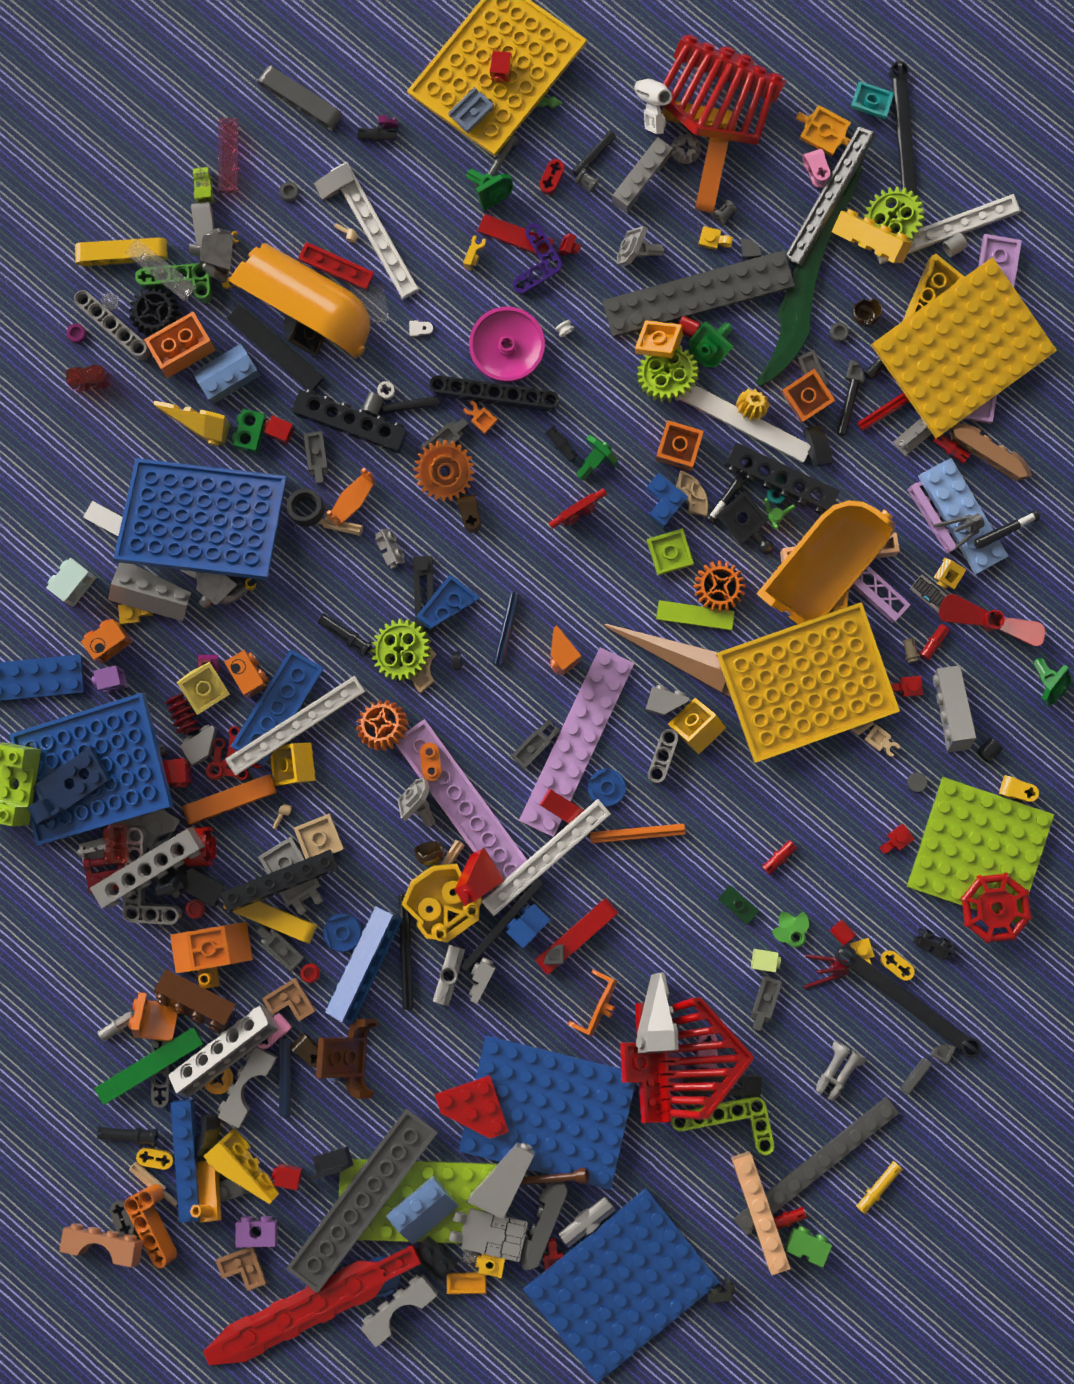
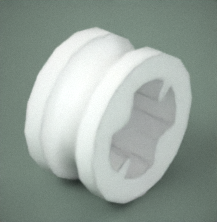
M570 320L562 322L555 328L556 331L560 332V337H564L574 330V326L570 325Z
M385 381L378 385L377 392L378 395L384 397V400H390L395 394V389L390 382ZM387 386L388 389H391L388 395H385L384 392L381 393L383 387Z

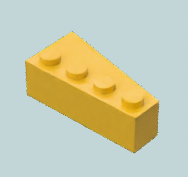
M851 209L840 212L832 233L850 242H858V245L864 249L871 251L873 249L875 250L874 254L889 258L888 261L892 263L904 262L913 243L908 240L909 236L898 232V234L892 233V228L883 224L879 227L874 224L875 220L868 217L862 219L858 217L859 213Z
M934 254L928 259L903 321L960 281L964 276L939 255Z

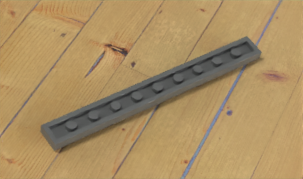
M884 1097L769 1189L765 1195L771 1213L774 1214L899 1114L889 1099ZM748 1207L733 1218L745 1235L755 1229Z

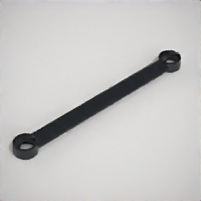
M896 61L889 70V76L893 82L902 190L904 187L907 189V194L912 190L914 196H916L917 185L907 83L909 67L903 61ZM897 66L899 69L898 77L893 73V68Z
M843 945L836 950L835 958L840 964L848 966L959 1048L963 1055L976 1057L980 1053L981 1045L977 1039L967 1036L856 954L852 947ZM844 948L849 949V950L851 951V953H852V956H850L848 953H846V952L843 951L842 949H844ZM841 953L850 961L847 963L842 962L839 954ZM969 1040L974 1041V1043H975V1045H976V1048H975L974 1046H972L970 1043H968L967 1041H969ZM964 1045L974 1052L967 1054L964 1050Z

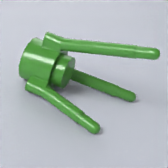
M768 498L764 500L768 521L772 524V528L778 529L777 524L783 520V517L795 508V505H791L782 511L779 508L771 509Z

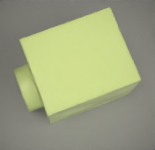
M753 949L751 968L776 972V968H780L781 957H778L779 953Z

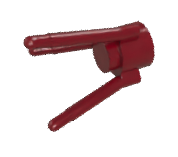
M805 955V958L830 961L833 963H830L829 969L817 971V974L831 973L832 976L803 986L804 989L834 979H841L842 976L849 974V967L840 964L835 957Z

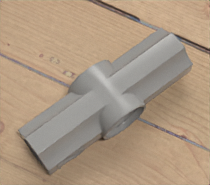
M449 945L433 1002L449 1006L465 949ZM446 970L454 972L453 980L448 981L444 978Z
M604 1196L589 1209L586 1208L574 1218V1221L558 1234L564 1243L570 1247L584 1235L593 1232L600 1225V1222L613 1213L615 1209Z

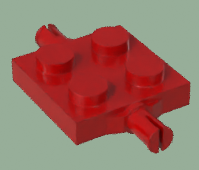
M602 488L595 494L591 493L561 512L557 518L548 522L549 526L553 530L560 524H563V526L575 524L579 520L578 517L583 514L587 516L595 510L594 507L598 500L607 495L606 491Z

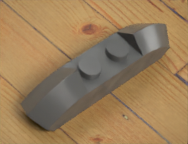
M565 1181L550 1183L539 1197V1200L545 1204L544 1206L540 1205L536 1215L539 1217L537 1224L533 1223L529 1235L532 1237L524 1238L521 1251L523 1270L538 1267L568 1192Z

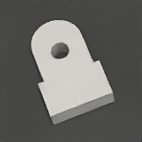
M409 321L410 337L431 334L433 332L432 324L430 322Z

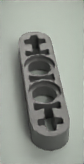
M152 1040V1052H154L156 1048H160V1041ZM164 1041V1042L162 1043V1046H164L165 1044H167L168 1041ZM171 1065L151 1076V1101L155 1107L162 1108L170 1102L171 1081L168 1075L171 1073ZM163 1073L166 1076L164 1084L157 1083V1074ZM156 1087H166V1090H162V1097L166 1098V1100L162 1101V1104H160L159 1100H156V1097L160 1095V1090L156 1091Z

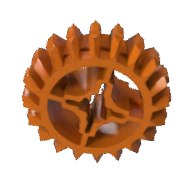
M718 561L717 567L714 562H710L711 569L704 565L705 572L699 570L698 574L701 577H695V581L700 583L694 585L695 589H700L695 592V596H702L698 600L699 603L703 600L706 601L703 607L706 608L708 604L712 605L710 611H713L715 606L718 607V612L722 611V606H724L726 611H729V605L732 608L736 607L734 601L741 602L737 595L744 596L745 594L739 590L746 587L745 584H740V582L744 581V577H737L741 574V571L738 570L735 573V565L731 569L727 568L729 562H726L724 567L721 561ZM714 572H723L729 576L721 579L714 575ZM707 576L711 579L712 588L708 592L704 589V582ZM731 581H733L735 585V591L732 597L729 595V591L727 589V585ZM717 582H719V584L725 583L722 588V591H720V589H716L715 591H713L717 585ZM718 594L725 598V601H716L710 597Z
M378 700L377 705L371 702L372 707H365L366 712H360L362 719H357L359 724L356 727L359 732L358 737L370 749L374 748L376 751H379L382 748L383 751H386L387 746L394 749L393 744L400 745L399 738L405 739L403 732H408L407 727H405L408 725V721L405 719L407 715L401 707H397L395 702L390 704L386 700L383 704L381 700ZM389 714L395 716L396 724L390 721ZM369 727L375 730V738L370 736Z

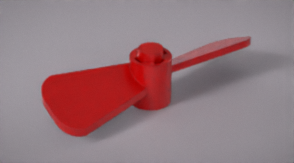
M956 594L947 595L942 600L938 611L939 618L943 622L982 626L984 630L989 632L998 629L1031 646H1039L1044 642L1045 628L1041 623L1006 618L999 610L988 612Z

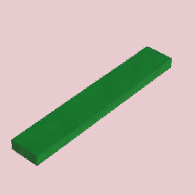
M193 1027L98 1085L94 1090L102 1104L106 1105L205 1043L196 1027Z

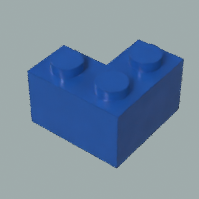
M660 473L646 487L645 492L659 502L650 512L648 518L661 529H664L688 499L685 493Z
M527 904L521 911L523 915L518 920L514 918L507 925L509 928L507 933L522 948L550 921L535 904L532 906Z

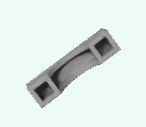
M657 137L614 192L612 203L627 214L638 200L639 195L651 177L661 170L669 160L673 148Z
M258 1046L248 1052L246 1056L248 1061L245 1067H240L236 1075L239 1077L236 1084L232 1083L228 1089L227 1094H229L227 1101L223 1100L218 1108L220 1112L218 1118L236 1128L242 1126L251 1109L244 1098L245 1085L254 1076H267L278 1058L277 1055Z
M424 1274L420 1276L415 1275L408 1281L409 1286L404 1290L402 1287L393 1294L394 1298L390 1302L384 1301L378 1307L379 1311L374 1315L370 1313L362 1320L364 1324H362L361 1330L375 1348L391 1335V1315L397 1308L403 1305H415L422 1309L437 1296L438 1291Z

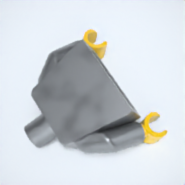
M216 228L207 232L206 235H202L201 245L190 243L189 255L200 256L199 266L211 277L222 283L225 289L233 288V286L229 284L231 277H227L230 272L232 245L239 242V240L234 239L238 232Z
M197 572L196 582L198 585L196 590L203 595L198 603L208 609L211 603L227 605L239 600L248 592L247 590L253 591L256 588V584L254 586L247 584L252 578H247L243 586V582L236 576Z

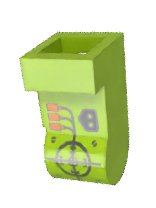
M209 167L193 168L194 199L196 203L208 201L214 203Z

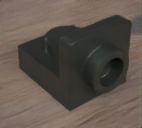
M726 1277L725 1290L722 1287L711 1288V1291L707 1293L708 1302L733 1301L732 1295L735 1294L734 1282H730L729 1277Z

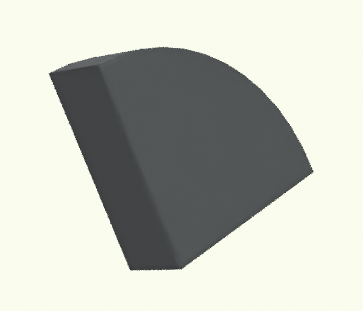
M741 238L742 259L761 257L760 248L755 242Z
M850 360L845 379H856L863 384L865 376L861 367L854 360Z
M563 944L549 950L544 964H564Z
M949 1044L939 1045L929 1055L948 1064L956 1047Z

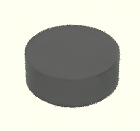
M285 182L281 185L280 195L284 201L293 202L298 198L299 190L295 183Z
M841 322L833 324L829 331L830 338L838 343L845 341L849 335L847 325Z
M913 773L907 779V786L913 792L923 791L927 786V779L922 773Z

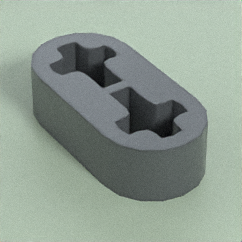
M117 1200L110 1207V1214L115 1229L119 1232L120 1236L132 1235L136 1229L125 1209V1201ZM118 1204L120 1207H124V1210L122 1211L123 1218L121 1217L120 1212L115 1211V1209L118 1207ZM123 1220L125 1221L126 1226L130 1225L131 1229L128 1230V1233L126 1231H122V1227L124 1226Z

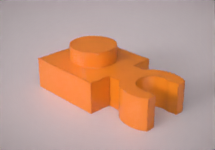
M470 401L474 409L468 411L464 408V413L467 416H473L474 418L471 420V423L482 433L486 434L498 419L484 407L478 410L477 404L474 401Z

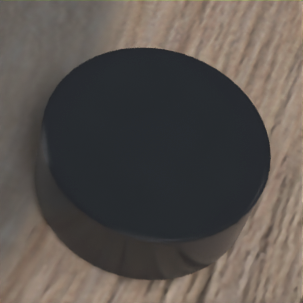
M460 651L452 652L451 659L454 670H463Z

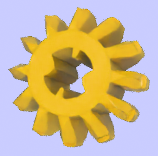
M747 389L739 395L736 402L738 413H742L743 418L748 417L750 421L753 418L758 421L767 413L769 408L768 397L763 396L762 392L759 393L756 389L753 391Z

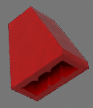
M485 848L469 856L455 887V891L464 906L478 900L504 881Z

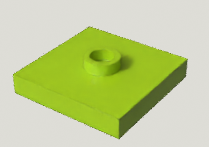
M683 528L646 539L657 576L694 565Z

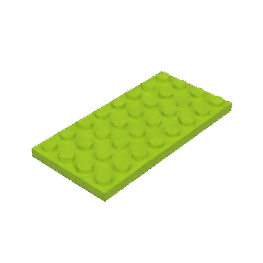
M352 1159L354 1165L340 1172L339 1197L368 1159ZM416 1161L358 1240L409 1242L397 1231L386 1216L388 1212L435 1175L459 1206L416 1242H423L429 1235L437 1243H462L449 1240L451 1230L462 1233L464 1222L453 1221L455 1211L468 1214L470 1208L485 1211L467 1201L470 1194L494 1169L497 1163Z

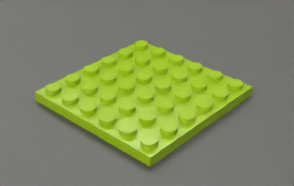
M942 777L906 887L963 906L960 899L961 895L963 896L977 879L976 876L1003 874L1006 872L1012 879L1030 892L1054 814ZM1001 882L986 884L989 889L1000 888ZM1006 884L1005 889L1013 896L1018 894V892ZM982 886L973 895L972 899L977 900L984 892ZM1021 898L1016 900L1018 912L1023 913ZM970 902L971 909L976 910V904ZM995 902L994 906H992V910H994L995 913L998 914V911L1002 909V906L998 905L997 902ZM1016 916L1011 923L1017 924L1021 917Z

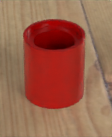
M683 315L679 325H682L683 334L692 338L697 332L700 323Z
M843 919L830 929V932L842 945L847 944L856 935Z

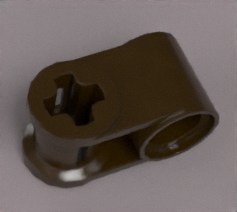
M476 495L457 498L465 529L470 533L478 532L481 528V520ZM471 519L474 520V526L469 524Z
M303 1032L290 1048L309 1066L316 1068L317 1062H314V1055H317L318 1045L309 1035Z

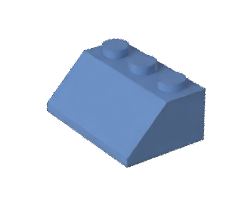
M241 344L192 372L212 405L260 376Z
M433 1175L388 1212L386 1217L403 1237L411 1244H414L459 1205L435 1175Z

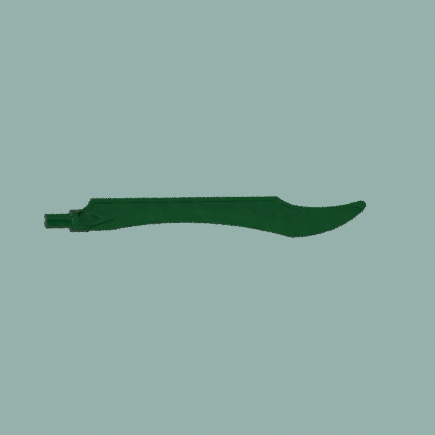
M865 155L803 265H797L792 276L794 288L786 291L778 312L781 323L780 336L769 363L756 381L758 387H762L774 379L793 361L810 333L812 301L819 268L841 211H844L855 192L863 171L861 165Z

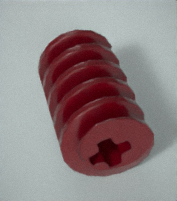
M179 694L168 699L165 705L171 706L168 709L169 713H174L170 717L171 720H177L173 726L180 727L176 730V734L184 736L194 733L201 728L194 727L198 720H191L195 716V713L188 712L192 709V706H186V703L189 701L183 698L184 694Z

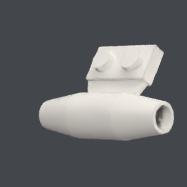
M652 79L639 80L636 82L634 90L642 101L647 102L646 110H644L645 129L655 134L664 133L666 120L661 113L660 106L669 104L672 100V94L663 83Z

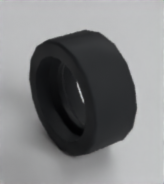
M304 488L297 490L291 494L287 501V511L290 518L301 527H310L317 524L324 515L325 507L323 501L314 490ZM304 499H313L317 505L314 513L306 517L298 516L295 512L297 503Z

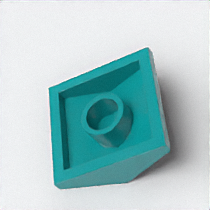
M859 81L850 108L886 120L894 94L891 91Z

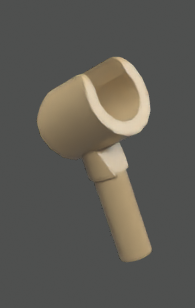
M337 223L334 225L335 228L347 234V241L356 243L358 235L355 230H348Z
M283 804L279 808L278 817L272 828L277 829L283 815H290L292 806Z

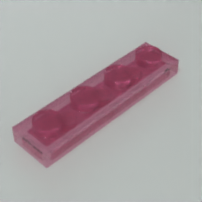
M219 118V193H238V118Z

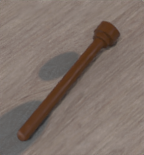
M587 1167L578 1168L574 1173L523 1177L520 1185L564 1181L588 1184L589 1170Z

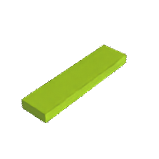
M659 600L656 620L732 631L735 611L722 609L721 612H718L716 608L710 611L709 607L705 608Z

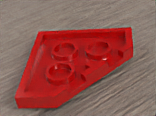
M491 1075L434 1094L440 1113L490 1139L509 1132Z

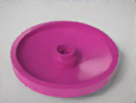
M499 307L488 311L477 320L470 334L469 349L473 363L483 375L498 382L510 383L528 377L537 369L544 355L545 339L541 326L528 312L515 307Z

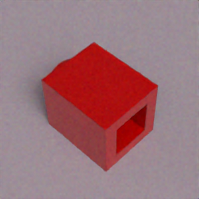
M493 51L490 65L491 80L497 83L510 82L513 64L511 52Z
M272 415L270 420H266L263 429L267 437L288 445L295 427L292 423Z
M280 1163L277 1168L273 1169L271 1180H274L273 1186L297 1190L303 1168Z

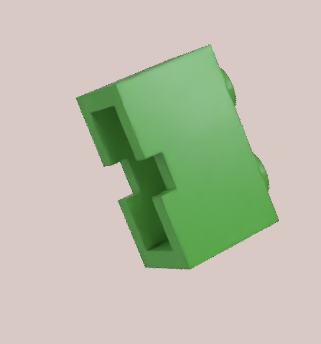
M799 1225V1228L793 1226L784 1249L800 1258L802 1255H806L809 1262L824 1267L832 1245L828 1242L829 1238L821 1234H817V1236L812 1235L809 1229Z

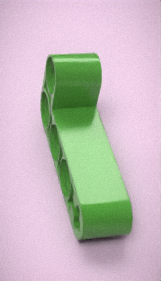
M199 263L142 268L135 274L137 283L144 290H146V287L153 290L154 286L158 289L193 286V293L199 302L209 303L213 298L212 277L208 273L201 278L197 277L199 272L204 271L199 266ZM187 273L184 279H179L180 274ZM162 275H168L166 280H160ZM201 290H207L204 296L199 295Z

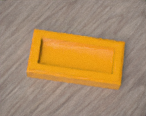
M478 1272L448 1273L447 1294H486V1274Z

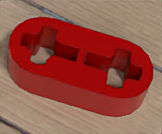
M553 159L548 163L540 180V190L543 194L551 195L555 192L564 173L562 161ZM556 165H558V166H559V170H557V171L555 172V174L552 175V173H553V168H552V167H555ZM551 179L552 187L545 189V184Z

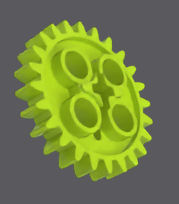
M898 186L895 191H892L889 187L888 193L881 190L882 196L880 197L875 194L876 201H869L872 206L865 208L869 214H865L863 217L875 220L874 224L879 227L883 224L892 228L891 232L894 228L900 227L899 232L909 236L908 239L914 241L913 235H920L917 229L924 228L920 222L926 220L922 216L926 212L924 208H921L923 207L922 201L918 202L920 199L918 195L914 196L912 190L907 194L905 187L900 192ZM897 202L895 207L888 208L890 203ZM906 212H912L910 217H903ZM880 218H885L882 224H877Z
M682 346L675 349L672 358L645 355L646 360H640L641 366H638L639 373H637L639 386H641L643 392L647 393L648 397L653 395L654 400L660 397L661 402H663L665 398H668L670 403L674 397L678 401L679 395L685 398V391L691 393L690 386H696L695 381L698 380L699 373L697 361L694 360L693 354L689 355L688 349L683 352Z
M399 619L398 624L396 621L391 620V626L385 623L386 629L382 630L379 628L381 635H374L377 642H372V645L376 646V649L371 650L372 653L376 654L372 657V660L378 661L374 666L380 668L379 672L385 673V677H392V680L395 681L398 678L400 681H404L405 677L411 680V674L418 677L417 670L424 672L422 665H429L425 659L431 658V655L427 654V651L432 650L431 647L427 646V644L431 643V640L425 639L429 634L422 632L424 628L418 627V623L413 622L411 624V621L406 619L405 623L404 620ZM413 636V642L408 644V638ZM395 637L394 644L390 645V639ZM413 654V661L408 663V657ZM395 656V662L390 664V658Z

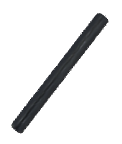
M399 894V917L403 919L399 926L402 1008L404 1010H411L414 1007L410 913L402 906L405 894Z

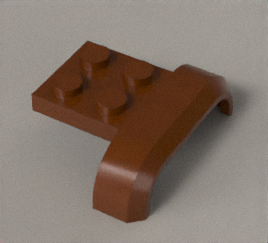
M356 1020L349 1029L348 1037L318 1038L316 1078H345L346 1088L352 1097L357 1099L371 1098L374 1090L369 1089L365 1083L366 1048L369 1030L372 1027L379 1026L377 1020Z

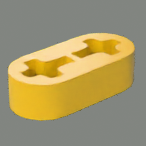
M887 950L882 953L880 961L885 968L901 980L907 981L913 978L915 971L911 964L894 951ZM886 955H888V956L893 955V958H892V959H893L897 964H896V965H894V964H892V963L886 964V961H887V959L885 958ZM898 967H908L909 975L902 976V971Z
M151 1147L140 1149L136 1155L137 1162L140 1165L162 1170L170 1168L175 1161V1157L170 1151ZM147 1151L148 1156H152L154 1159L150 1158L145 1162L141 1154ZM167 1155V1159L170 1162L166 1163V1165H163V1161L157 1160V1157L163 1158Z

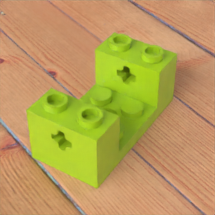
M0 743V824L8 826L29 825L31 813L28 807L33 804L34 786L36 785L41 749L12 743ZM15 779H18L19 781V787L17 789L14 787L13 784Z

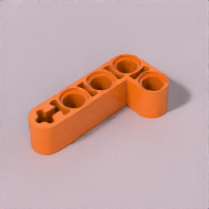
M709 139L695 210L714 212L729 140Z
M153 1184L126 1199L125 1209L140 1239L143 1240V1245L153 1265L157 1268H163L176 1259L177 1250L154 1204L164 1198V1189L159 1184Z

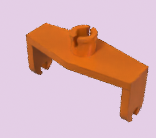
M365 468L361 469V476L341 493L333 509L326 512V516L331 522L339 527L361 508L375 484L373 474Z
M592 969V974L609 981L596 1007L588 1029L574 1022H568L569 1026L590 1036H593L603 1014L609 1018L612 1016L613 1013L608 1010L614 1011L615 1006L608 1003L617 984V980Z

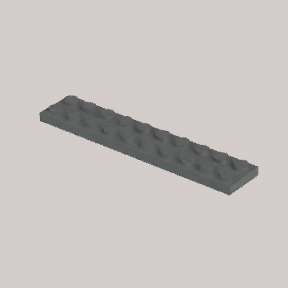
M783 250L602 300L613 338L642 330L645 321L668 323L681 319L683 315L690 317L794 288V282L785 251Z
M406 1108L286 1269L318 1293L438 1131Z

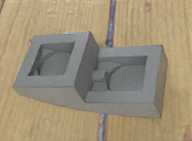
M346 163L329 172L314 184L322 200L338 194L340 189L354 183L355 179Z

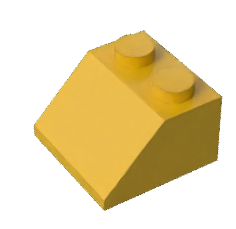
M696 698L668 723L678 736L698 754L726 729L718 716Z
M311 743L283 745L271 755L272 777L275 786L315 781Z

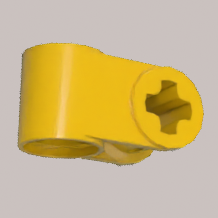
M1004 775L999 794L1008 798L1031 802L1038 798L1039 790L1035 785ZM1030 789L1032 796L1027 797V794L1024 792Z

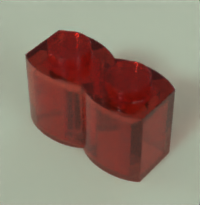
M91 365L85 369L73 367L66 370L67 385L72 390L102 389L110 385L108 371L101 365Z
M110 824L104 827L103 840L106 846L103 855L106 865L123 864L128 860L129 853L126 845L128 830L125 824Z

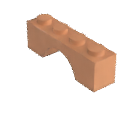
M72 1223L71 1226L63 1228L59 1252L78 1256L86 1253L92 1244L97 1243L103 1245L109 1251L113 1264L127 1267L140 1264L143 1240L137 1239L135 1235L120 1236L119 1232L116 1231L101 1232V1228L89 1227L87 1229L83 1228V1224Z

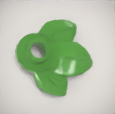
M781 912L778 919L780 927L772 930L775 939L780 942H787L792 947H801L805 943V932L809 928L807 915L802 912L794 918V916L787 912ZM794 934H798V941H793L792 936Z

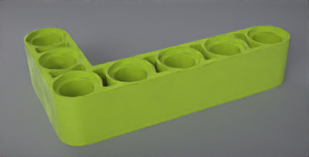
M758 1096L720 1103L716 1109H722L723 1116L719 1119L714 1118L713 1114L709 1119H703L702 1122H695L694 1119L685 1118V1123L682 1126H676L674 1122L676 1117H672L671 1124L677 1131H686L749 1118L754 1144L758 1152L762 1155H769L774 1150L765 1102ZM755 1101L761 1102V1108L758 1111H754L751 1108L752 1103ZM735 1105L742 1106V1112L738 1115L732 1112ZM704 1106L687 1110L701 1111ZM758 1121H765V1128L763 1130L755 1128ZM763 1140L769 1141V1147L765 1150L759 1147Z

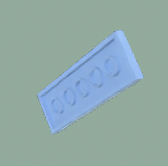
M952 458L918 476L943 521L961 518L968 514L972 516L976 513L983 517L984 527L980 528L978 534L959 547L975 575L1008 557L999 540L982 549H977L974 546L976 538L993 531ZM964 521L946 525L957 544L971 533V531L969 532L966 529L955 532L956 528L964 525Z

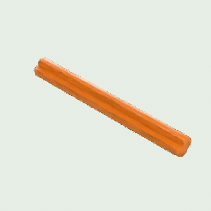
M684 824L598 831L590 833L591 843L679 836L685 835L686 830Z

